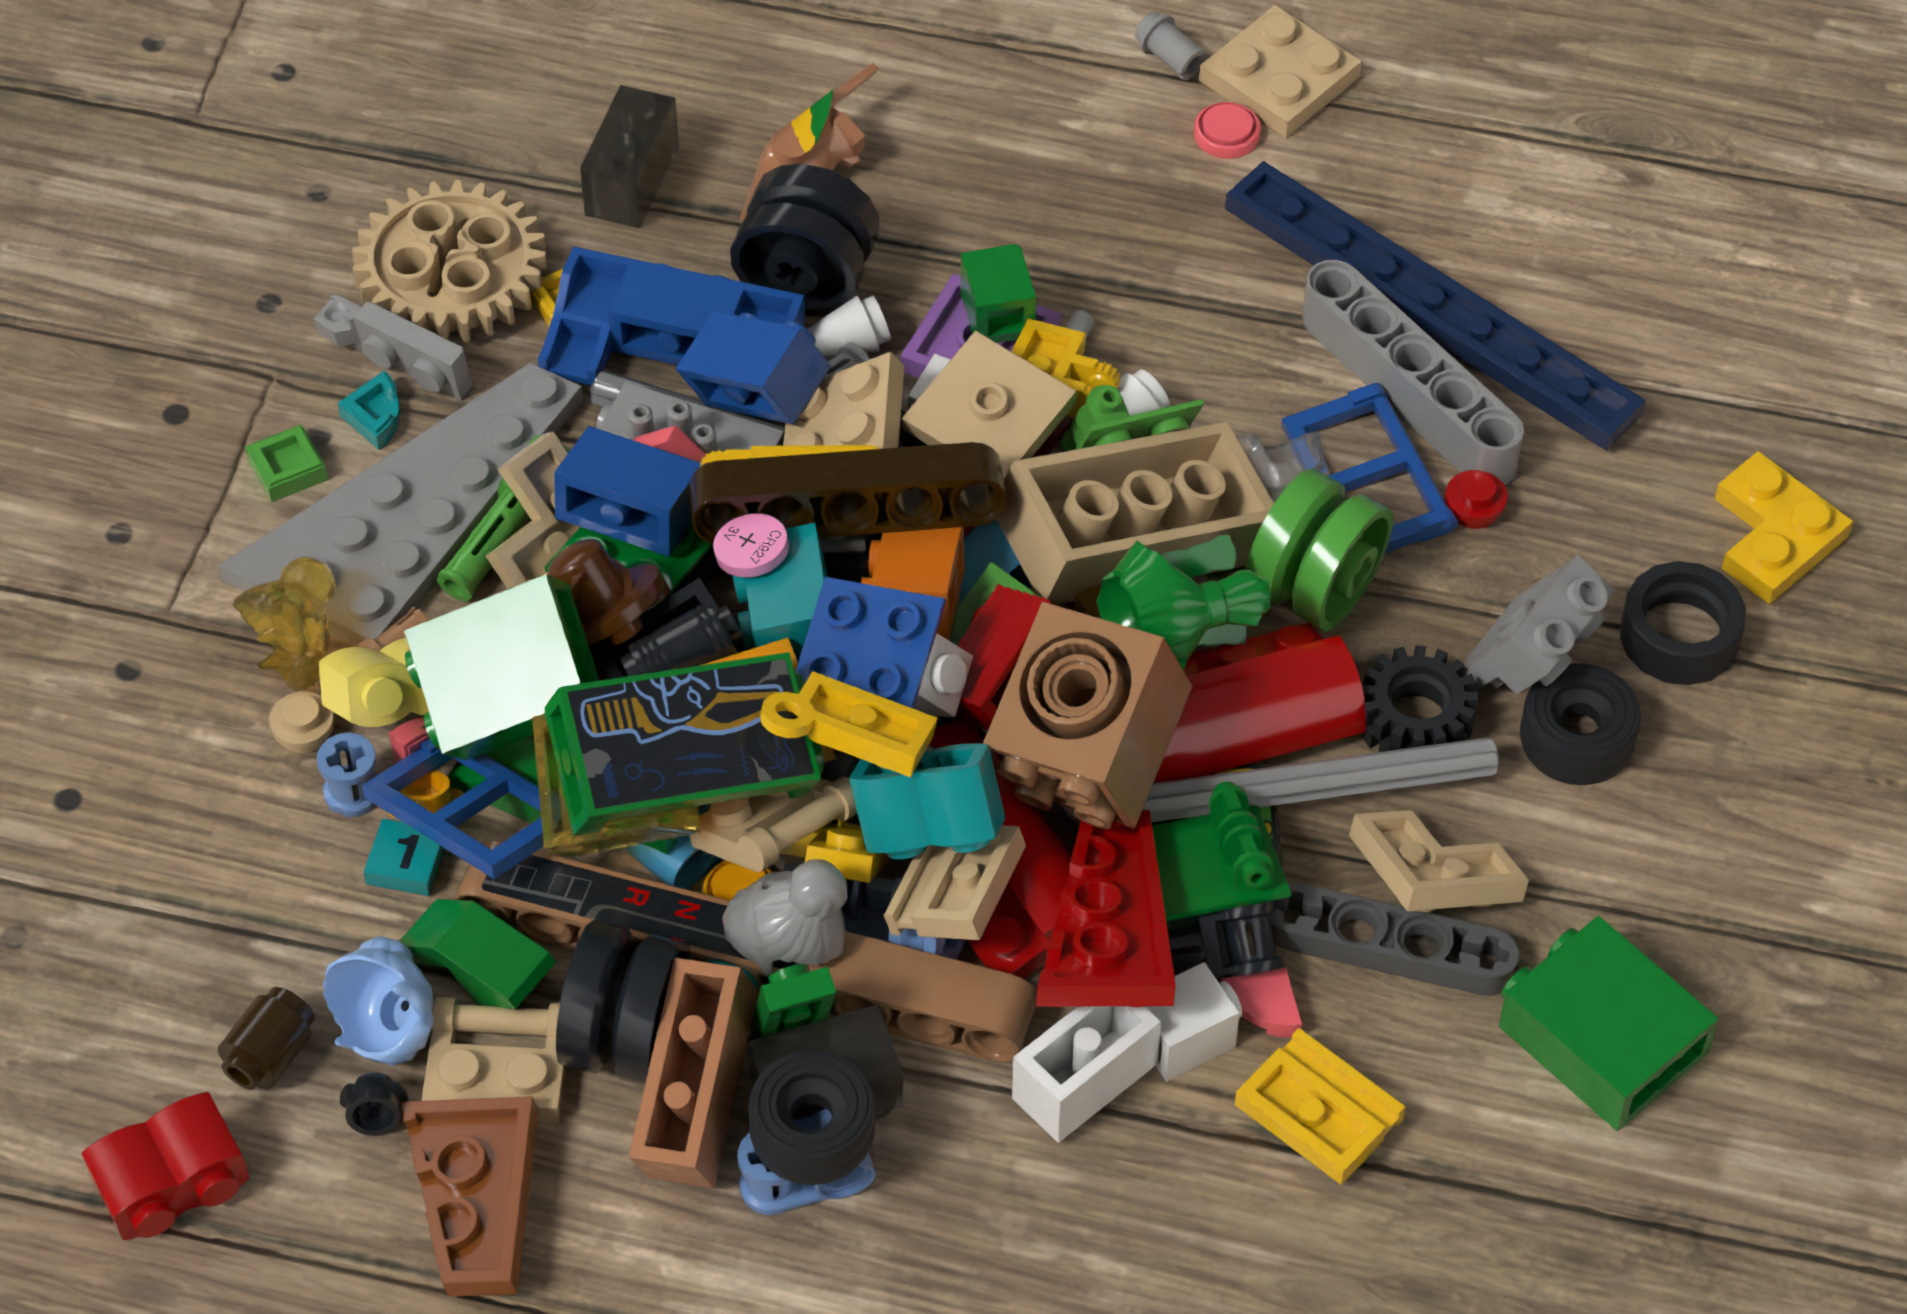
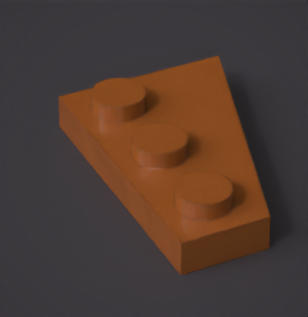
M533 1096L401 1102L403 1120L408 1129L413 1152L411 1154L414 1167L420 1180L427 1209L425 1213L438 1269L448 1296L517 1294L539 1113Z

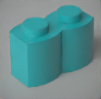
M958 744L926 751L911 778L860 759L849 778L867 852L887 853L888 857L892 859L914 857L925 851L929 845L951 847L953 851L961 853L979 850L996 838L1005 820L991 752L987 744Z

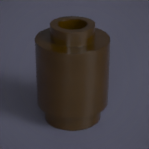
M273 987L266 995H258L218 1046V1053L223 1061L221 1068L225 1075L235 1084L248 1090H253L256 1086L264 1089L274 1087L311 1037L310 1026L315 1021V1015L310 1006L293 992L281 987Z

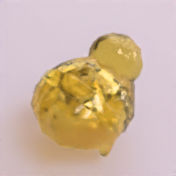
M307 556L299 557L288 563L282 569L278 580L249 588L233 600V606L240 612L241 617L258 633V642L270 643L273 646V653L259 662L258 667L262 670H278L285 685L295 692L314 686L320 679L319 661L326 656L331 641L328 627L329 619L324 605L334 596L336 590L334 575L327 565L313 557Z

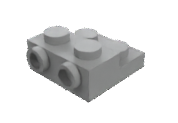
M1576 555L1517 595L1463 661L1465 665L1464 676L1472 674L1476 682L1474 692L1488 683H1491L1495 688L1505 683L1515 694L1520 693L1537 681H1540L1544 686L1552 683L1572 661L1567 652L1572 649L1574 641L1578 644L1582 643L1604 621L1605 616L1600 610L1606 606L1608 598L1614 592V589L1579 555Z

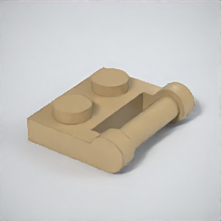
M841 777L834 782L821 779L804 797L790 799L788 792L785 791L713 803L709 811L688 822L687 828L692 847L752 871L761 872L778 861L779 852L834 819L846 821L857 814V809L849 778Z
M436 997L433 1005L432 1014L434 1022L421 1101L533 1096L539 1109L538 1121L560 1122L567 1069L557 1062L555 1048L560 1003H550L549 1009H507L496 1006L459 1005L457 998ZM457 1031L547 1036L545 1048L455 1044Z

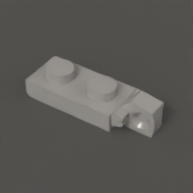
M334 293L318 315H315L313 318L317 332L337 347L352 344L359 352L363 351L365 356L374 364L386 369L394 366L410 374L420 386L430 392L437 393L441 390L462 401L474 386L462 346L372 302L366 301L361 307Z

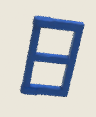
M1373 383L1348 392L1347 396L1282 418V429L1304 470L1314 468L1340 482L1345 487V492L1407 470L1430 512L1393 525L1385 553L1418 541L1423 543L1445 535L1457 527L1458 520L1444 501L1380 383ZM1374 411L1396 451L1329 475L1307 434Z
M430 738L420 744L421 748L362 785L364 798L493 879L548 843L554 844L573 832L565 801H562L486 754L467 761L442 754L441 749H437ZM452 758L486 778L485 781L435 813L430 812L399 792ZM507 793L513 794L544 813L538 820L492 850L456 828Z

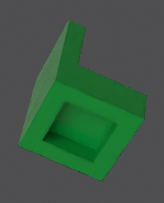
M1011 244L961 253L960 291L972 334L974 331H977L995 343L1017 340L1028 318L1036 320V295L1021 246Z

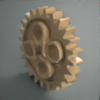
M461 180L454 181L450 192H442L436 181H433L429 186V195L421 196L413 188H408L407 203L401 204L397 200L388 198L386 200L388 216L371 212L369 214L371 229H359L357 232L359 246L352 248L354 261L352 268L356 289H360L362 305L366 301L372 302L429 331H436L437 335L448 339L450 332L458 331L465 343L470 342L471 329L479 327L488 336L494 335L492 321L496 319L513 325L515 323L513 307L529 311L532 308L531 291L542 287L541 276L547 275L548 272L544 233H539L537 217H526L525 204L522 201L508 206L507 192L503 189L490 198L486 197L485 183L482 182L476 185L471 193L463 192Z

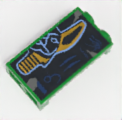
M790 652L559 687L545 705L544 712L573 836L600 832L609 820L785 791L788 792L790 799L804 797L821 780L820 774L824 766L821 745L810 740L807 735L799 738L776 736L769 732L760 720L763 701L769 695L777 692L799 694L805 684L802 675L799 672H794ZM789 711L777 712L783 718H798V716Z

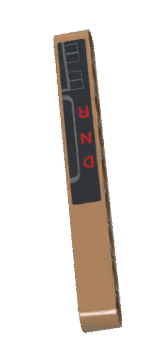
M494 840L481 842V844L491 850L503 843ZM536 851L495 879L469 864L454 897V900L476 902L534 941L574 951L586 925L592 920L627 927L633 936L635 950L652 932L685 939L690 944L691 960L700 962L723 961L748 971L757 982V999L761 986L770 983L769 976L763 974L756 962L745 958L725 939L722 916L730 902L728 900ZM845 931L843 953L840 956L829 960L827 963L818 965L808 964L810 971L829 967L837 993L828 1018L994 1062H1012L1013 1057L1021 1051L1036 1008L1037 990L1020 977ZM775 960L773 962V973L799 963Z

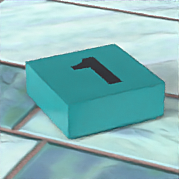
M382 818L363 872L366 885L429 896L445 848L404 822Z

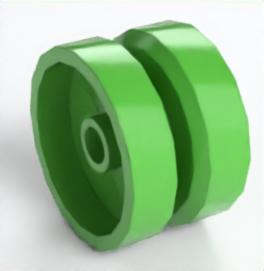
M1314 468L1302 471L1286 486L1272 505L1253 542L1245 570H1251L1259 578L1269 582L1270 602L1278 606L1292 599L1293 613L1296 616L1327 632L1336 628L1351 613L1375 576L1391 537L1393 512L1363 494H1358L1345 501V487L1340 482Z

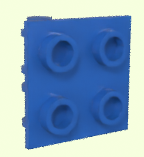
M825 577L795 673L799 672L806 683L810 674L814 671L914 709L947 600L941 597Z

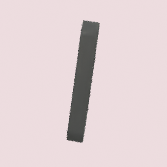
M1287 882L1291 891V897L1272 900L1275 903L1276 909L1270 915L1275 946L1285 950L1478 995L1493 996L1502 993L1506 983L1517 972L1519 948L1509 934L1497 928L1428 912H1407L1402 906L1302 883ZM1289 908L1301 911L1296 924L1283 921ZM1322 914L1329 915L1327 933L1318 931ZM1350 920H1361L1368 923L1374 929L1375 936L1369 941L1362 943L1352 942L1341 935L1339 927ZM1426 935L1433 938L1439 944L1441 950L1432 957H1417L1406 949L1404 942L1411 936ZM1453 944L1461 946L1458 964L1450 962ZM1483 953L1496 956L1493 969L1479 967Z

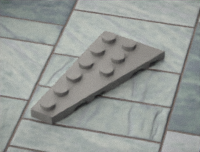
M532 363L527 364L220 564L219 570L222 581L355 646L367 637L374 640L408 614L410 609L418 607L437 583L440 571L445 569L474 528L478 526L499 498L498 484L503 477L497 469L527 447L534 436L553 431L557 434L583 402L581 386Z

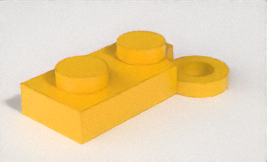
M814 671L810 674L799 694L791 692L771 694L763 701L760 713L762 725L776 736L799 738L807 735L810 740L817 744L831 747L910 778L933 738L938 719L937 717ZM789 711L798 716V718H783L777 712Z

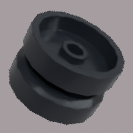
M808 164L781 165L765 173L754 190L746 209L747 215L739 226L731 245V266L740 282L804 295L805 316L828 315L854 296L864 272V263L871 254L879 234V214L870 197L854 182L829 169Z
M592 920L587 924L576 944L561 995L556 1029L555 1048L557 1062L562 1067L596 1074L612 1057L615 1072L621 1080L645 1085L674 958L691 960L690 944L685 939L652 932L635 950L633 936L627 927Z

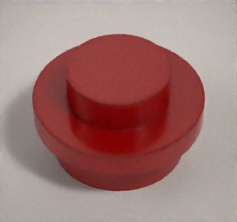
M1468 470L1455 475L1447 484L1445 492V502L1453 511L1458 524L1470 529H1482L1493 524L1505 511L1508 499L1507 490L1503 482L1495 475L1480 470Z

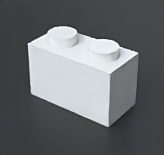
M1145 1006L1076 1007L1013 1057L1012 1099L1058 1143L1061 1142L1158 1064L1161 1021Z

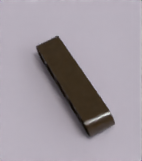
M976 442L713 461L705 463L696 469L691 477L689 486L694 531L702 540L711 544L714 543L716 534L726 523L747 514L772 516L779 520L785 528L815 523L819 538L981 526L998 519L1005 511L1007 504L999 455L992 447Z

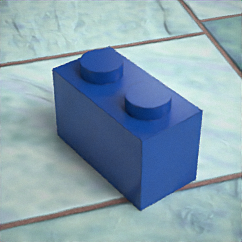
M713 311L675 369L706 406L794 424L831 365L815 346L816 339L814 335L798 323L786 321L784 324L763 321L749 313H741L740 316Z
M588 426L554 472L555 518L670 557L692 525L689 486L691 477L696 469L700 467V463Z

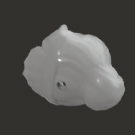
M810 859L803 864H799L794 871L768 873L747 888L737 891L729 902L722 916L725 939L745 958L756 962L765 976H770L773 973V962L775 960L818 965L837 958L843 953L845 940V920L841 909L847 900V882L845 877L832 863L825 859Z

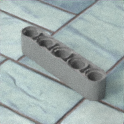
M1324 260L1315 264L1309 270L1306 278L1303 305V324L1308 332L1364 384L1380 383L1386 391L1394 411L1458 471L1480 470L1495 475L1504 485L1509 484L1515 478L1524 435L1523 423L1519 417L1353 266L1339 260Z

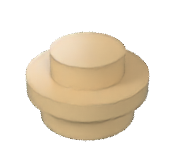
M308 691L294 692L282 697L272 707L269 715L270 730L275 740L286 749L295 753H309L319 749L329 738L335 723L334 713L322 705L321 695Z

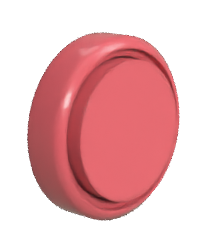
M1219 102L1211 104L1201 110L1195 119V141L1204 152L1214 157L1233 159L1245 156L1256 148L1260 140L1261 124L1259 118L1251 109L1238 103Z

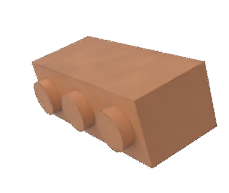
M674 958L629 1153V1158L648 1178L715 1188L758 995V990L740 967Z

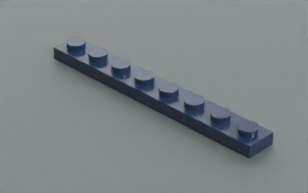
M1262 161L1226 193L1225 210L1312 265L1324 260H1339L1353 266L1441 347L1605 451L1643 415L1645 399L1265 161Z

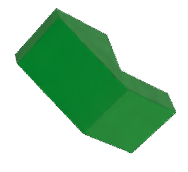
M436 899L399 940L411 950L416 965L447 967L478 1006L516 1009L557 962L550 952L474 901Z

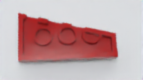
M1142 810L1135 829L1114 822L1110 829H1102L1081 820L1070 861L1067 883L1063 887L1059 902L1056 925L1054 930L1052 929L1047 948V959L1044 970H1041L1037 986L1036 1007L1174 1006L1176 983L1150 810Z

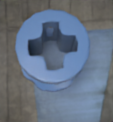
M350 732L336 734L328 738L320 746L316 756L318 771L326 780L323 786L325 803L331 811L341 813L345 817L362 816L372 811L375 804L364 798L362 785L377 776L374 771L376 756L373 745L362 735ZM341 751H345L348 765L342 766L340 759ZM357 784L359 791L358 799H354L351 785Z

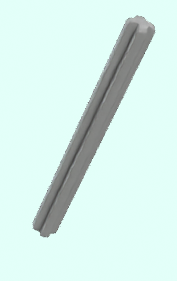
M1487 737L1153 783L1142 810H1150L1152 822L1209 814V799L1212 795V790L1217 784L1225 781L1233 782L1237 786L1242 787L1247 793L1249 806L1258 805L1260 808L1492 776L1497 773L1499 755L1494 740Z

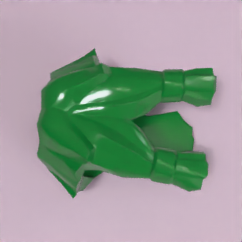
M1219 535L1207 543L1204 542L1191 546L1188 549L1168 551L1161 554L1148 549L1136 540L1115 568L1102 579L1101 590L1096 603L1101 619L1164 637L1181 668L1184 670L1187 660L1196 646L1202 644L1209 646L1222 643L1229 645L1246 643V626H1257L1262 615L1271 608L1269 582L1259 578L1251 570H1239L1219 581L1197 584L1192 580L1195 575L1200 576L1213 570L1234 569L1237 558L1235 545H1233L1230 535Z

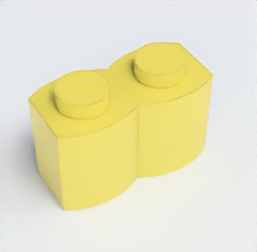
M407 639L396 640L386 645L380 651L367 647H348L332 652L319 661L322 705L347 721L364 727L389 725L403 719L411 712L419 715L429 712L422 688H418L415 685L406 667L405 653L410 651Z

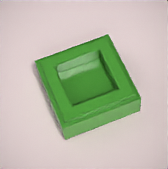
M302 424L245 446L247 459L271 502L328 480L326 466Z

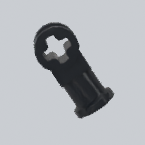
M1274 901L1215 911V915L1198 917L1199 924L1168 929L1171 950L1195 945L1200 946V950L1197 952L1172 956L1174 976L1203 962L1206 963L1214 976L1226 975V977L1285 968L1284 957L1278 956L1276 953L1270 915L1276 911ZM1247 923L1251 925L1255 947V954L1253 956L1249 953L1245 924Z

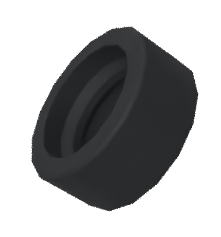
M1682 561L1655 565L1639 575L1627 592L1621 619L1620 640L1627 657L1643 673L1658 680L1682 685L1710 681L1728 670L1739 651L1745 627L1746 606L1739 590L1722 573L1707 566ZM1668 603L1689 604L1705 611L1713 618L1720 628L1719 634L1709 641L1694 644L1675 642L1657 633L1647 623L1646 612L1657 605Z

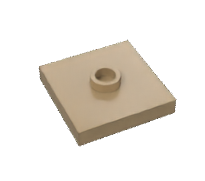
M974 331L902 417V426L904 431L927 445L976 442L992 447L999 455L1005 479L1013 461L1032 458L1077 403V393L1073 388L984 335Z

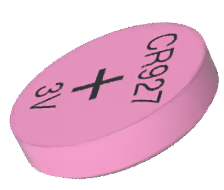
M747 514L726 523L716 534L713 548L717 563L725 572L738 577H755L772 571L783 562L789 551V540L784 525L776 518L765 514Z

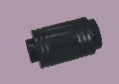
M707 600L702 605L696 606L695 609L689 610L654 630L650 635L637 640V643L628 645L630 652L622 656L620 661L629 676L694 667L737 654L738 651L734 645L743 641L745 637L726 605L714 611Z

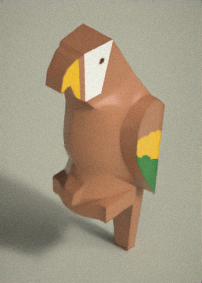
M874 63L837 89L831 90L772 136L759 155L758 166L739 218L742 222L747 215L746 209L754 190L765 173L781 165L808 164L833 171L837 165L850 168L860 162L858 155L864 150V138L866 135L845 112L841 113L834 107L877 72L879 68Z

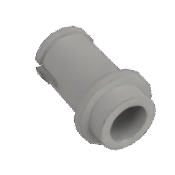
M1156 11L1148 14L1142 19L1135 31V38L1139 41V49L1145 54L1154 53L1172 68L1183 81L1197 75L1200 72V65L1207 60L1208 55L1206 51L1175 27V19L1169 14L1161 15Z

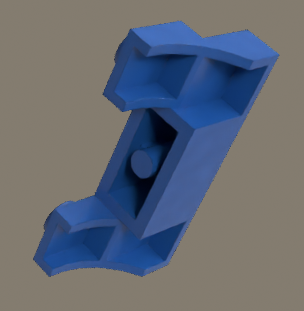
M573 246L561 273L555 309L548 334L538 357V367L569 381L592 385L598 372L604 371L612 351L678 365L713 311L740 316L741 313H749L763 321L779 324L792 321L803 326L805 320L804 295L730 280L724 276H711L678 269L663 263H650ZM757 417V418L764 419V420H767V421H770V422L773 421V420H770V419Z

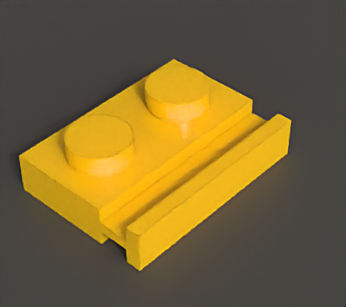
M1300 1028L1292 1034V1039L1283 1049L1279 1047L1236 1091L1235 1096L1236 1107L1340 1185L1384 1141L1385 1135L1394 1125L1397 1127L1403 1121L1406 1106Z

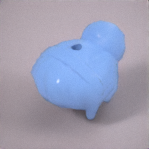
M375 937L363 942L358 950L347 953L328 965L323 982V997L327 1002L328 1009L334 1016V1021L342 1030V1035L335 1039V1045L352 1049L365 1059L391 1066L412 1060L417 1051L425 1047L434 1022L432 1014L434 1002L432 987L414 963L413 954L406 945L391 938Z

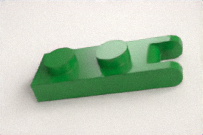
M797 964L772 973L768 977L770 983L761 986L750 1027L758 1052L770 1049L774 1041L807 1032L809 1037L823 1033L837 993L828 966L810 971L808 964Z

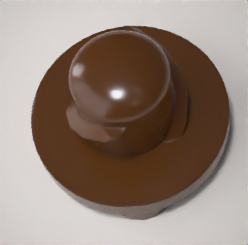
M595 539L581 540L566 547L552 560L548 568L549 576L569 583L589 648L605 638L610 645H618L633 637L643 627V622L639 616L648 608L665 599L671 591L655 565L642 564L627 569L618 560L610 558L601 542Z

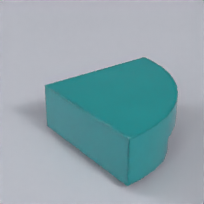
M385 370L338 402L340 417L378 450L390 441L398 428L401 417L399 397L393 379Z

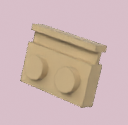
M1002 825L996 838L992 839L984 848L976 851L961 853L953 851L951 847L929 845L925 851L914 856L884 914L891 935H901L903 929L906 928L916 929L918 936L980 940L1026 847L1019 826Z

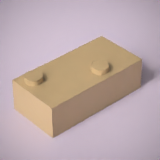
M1222 422L1013 461L1004 479L1007 495L1006 509L996 520L1035 593L1041 598L1043 596L1053 605L1075 601L1076 593L1102 584V579L1115 568L1136 540L1148 549L1161 554L1168 551L1188 549L1191 546L1204 542L1207 543L1219 535H1230L1232 543L1235 545L1237 558L1234 568L1246 566L1249 552L1259 528L1274 503L1228 422ZM1213 570V571H1211L1210 573L1219 572V571H1224V570Z

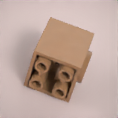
M1042 602L983 744L989 745L992 760L998 767L997 773L1008 780L1015 790L1014 796L1023 803L1042 810H1050L1053 803L1074 810L1073 814L1078 819L1102 829H1110L1113 822L1135 829L1193 686L1164 637Z

